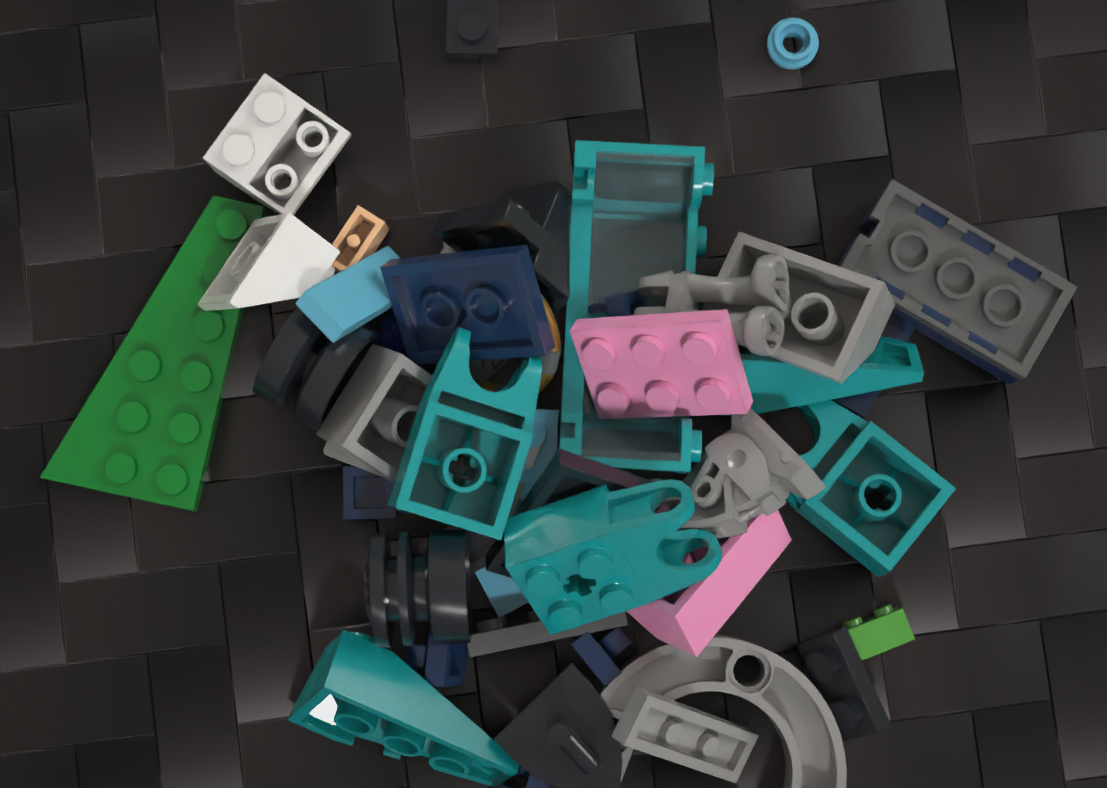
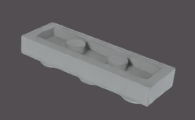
M635 686L611 737L624 746L736 783L759 735L742 725Z

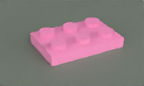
M728 309L577 319L569 330L599 419L747 414L753 403Z

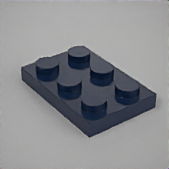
M527 245L391 259L380 267L408 359L417 365L438 363L451 336L458 327L471 332L469 361L546 356L555 348Z

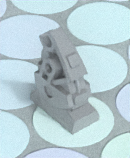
M750 408L747 414H732L731 429L705 447V451L701 454V461L696 463L691 472L688 473L684 483L689 486L695 498V511L692 517L677 531L686 529L705 530L714 534L717 539L747 533L749 519L761 514L768 516L786 504V498L789 497L790 492L808 500L820 493L826 486L811 467ZM671 497L662 502L672 510L680 503L681 498Z

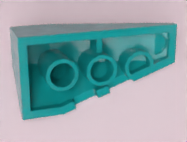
M343 630L325 647L288 718V721L347 745L353 746L356 737L382 744L385 747L383 755L400 760L401 755L428 757L429 765L434 770L492 787H497L517 774L520 766L496 741L394 652L384 647L376 648L374 638L361 632Z

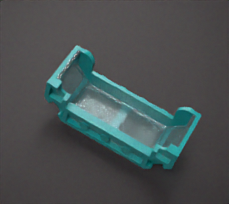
M575 140L570 225V295L566 303L559 449L617 469L669 471L687 474L691 472V462L701 461L702 430H692V419H689V416L599 419L569 330L577 319L607 317L606 314L601 312L589 314L588 307L605 300L604 297L611 294L638 288L642 277L670 270L674 274L689 270L691 274H695L696 257H705L707 227L698 225V210L701 205L702 195L712 196L714 183V164L705 163V147ZM645 297L647 307L662 306L665 308L666 301ZM699 303V309H702L703 303Z

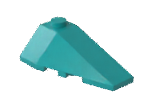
M884 336L880 337L874 352L842 384L772 357L751 353L748 348L738 345L753 399L750 408L756 414L922 382L924 375L916 344Z

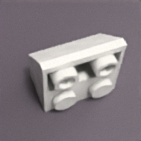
M264 73L203 159L216 173L256 201L279 214L291 213L294 215L349 140L351 133Z

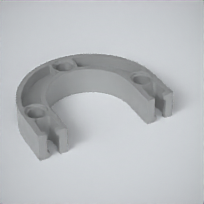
M715 635L698 657L668 643L660 642L637 653L619 667L622 673L608 685H603L598 691L607 704L611 716L620 719L635 686L671 700L705 691H718L740 696L757 705L768 716L780 737L785 756L783 788H846L847 768L845 750L836 720L826 701L809 679L790 662L752 642L730 636ZM754 655L760 665L757 678L750 683H738L733 674L734 664L742 656ZM620 743L622 781L633 748Z

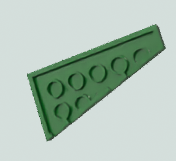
M218 196L211 198L40 478L181 509L198 510L244 307L205 311L197 304L253 221L266 217L267 210L264 206Z

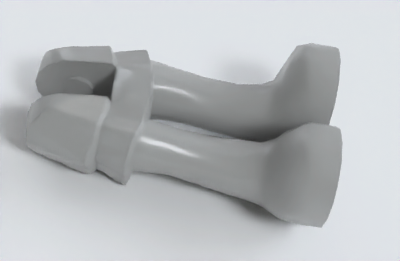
M767 254L758 257L753 266L751 276L713 277L691 274L689 270L674 274L670 270L640 279L639 294L650 299L666 301L665 308L662 306L639 307L634 310L633 315L693 312L699 310V303L753 306L754 308L747 313H729L736 341L746 343L751 353L761 356H773L781 345L785 324L778 311L787 310L790 295L787 263L781 254Z

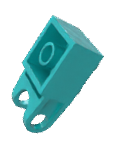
M458 327L451 336L420 400L387 505L501 540L534 435L532 429L541 381L542 356L523 357L520 366L513 373L510 381L504 388L497 392L487 391L481 388L470 374L469 343L471 332ZM461 454L464 456L463 465L470 468L471 471L468 479L459 478L458 485L452 482L453 474L448 472L450 462L457 461L458 455Z
M827 400L797 406L796 408L803 419L809 424L813 433L811 450L799 456L811 467L825 484L826 488L808 500L790 492L786 501L800 515L878 578L887 574L893 569L956 488L872 421H865L834 401ZM875 490L883 496L879 504L885 507L884 511L880 508L871 509L866 503L867 499L864 498V494L869 495Z
M673 479L656 481L610 492L608 487L603 485L509 517L504 529L505 568L550 635L652 603L702 581L718 568L723 550L716 536L709 531L698 529L677 531L692 517L695 511V498L689 486L682 481ZM671 497L681 498L680 503L674 509L655 514V509L662 501ZM701 547L709 548L705 557L693 564L682 563L686 553Z

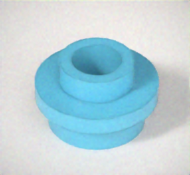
M786 18L779 21L773 26L767 38V51L770 58L775 64L784 69L796 70L807 66L814 59L818 51L819 40L815 29L810 23L800 18ZM795 38L799 41L801 50L795 53L787 51L783 46V40Z

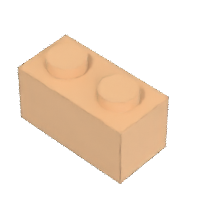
M357 205L332 243L340 251L331 265L335 268L336 272L339 273L375 253L390 230L385 221Z

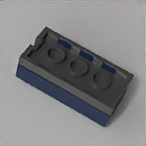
M893 179L880 191L860 225L861 228L868 231V234L864 236L860 233L849 244L837 266L885 282L895 302L891 314L915 327V330L1008 384L1027 377L1078 287Z

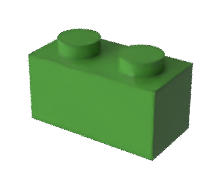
M891 604L873 610L874 616L865 620L858 616L842 623L843 626L847 627L862 661L915 640L903 608H892Z

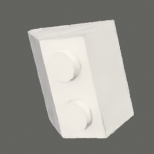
M291 213L256 219L197 305L205 311L237 309L300 298L306 290L334 275L335 268L331 265L340 251Z

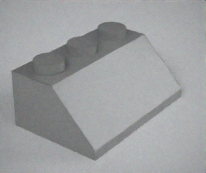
M738 232L717 277L751 276L757 258L767 254H781L787 263L790 291L789 305L786 311H778L785 324L784 336L778 351L769 357L842 384L874 352L893 311L895 302L885 282ZM705 303L701 311L728 309V313H747L754 307ZM737 341V345L748 348L746 343Z

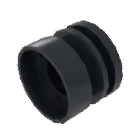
M466 529L430 531L427 539L426 556L415 555L410 532L399 533L397 557H392L388 533L372 534L370 553L367 564H365L364 593L366 614L372 625L376 648L391 647L393 645L394 622H400L404 646L414 645L418 621H428L434 645L471 643V576Z

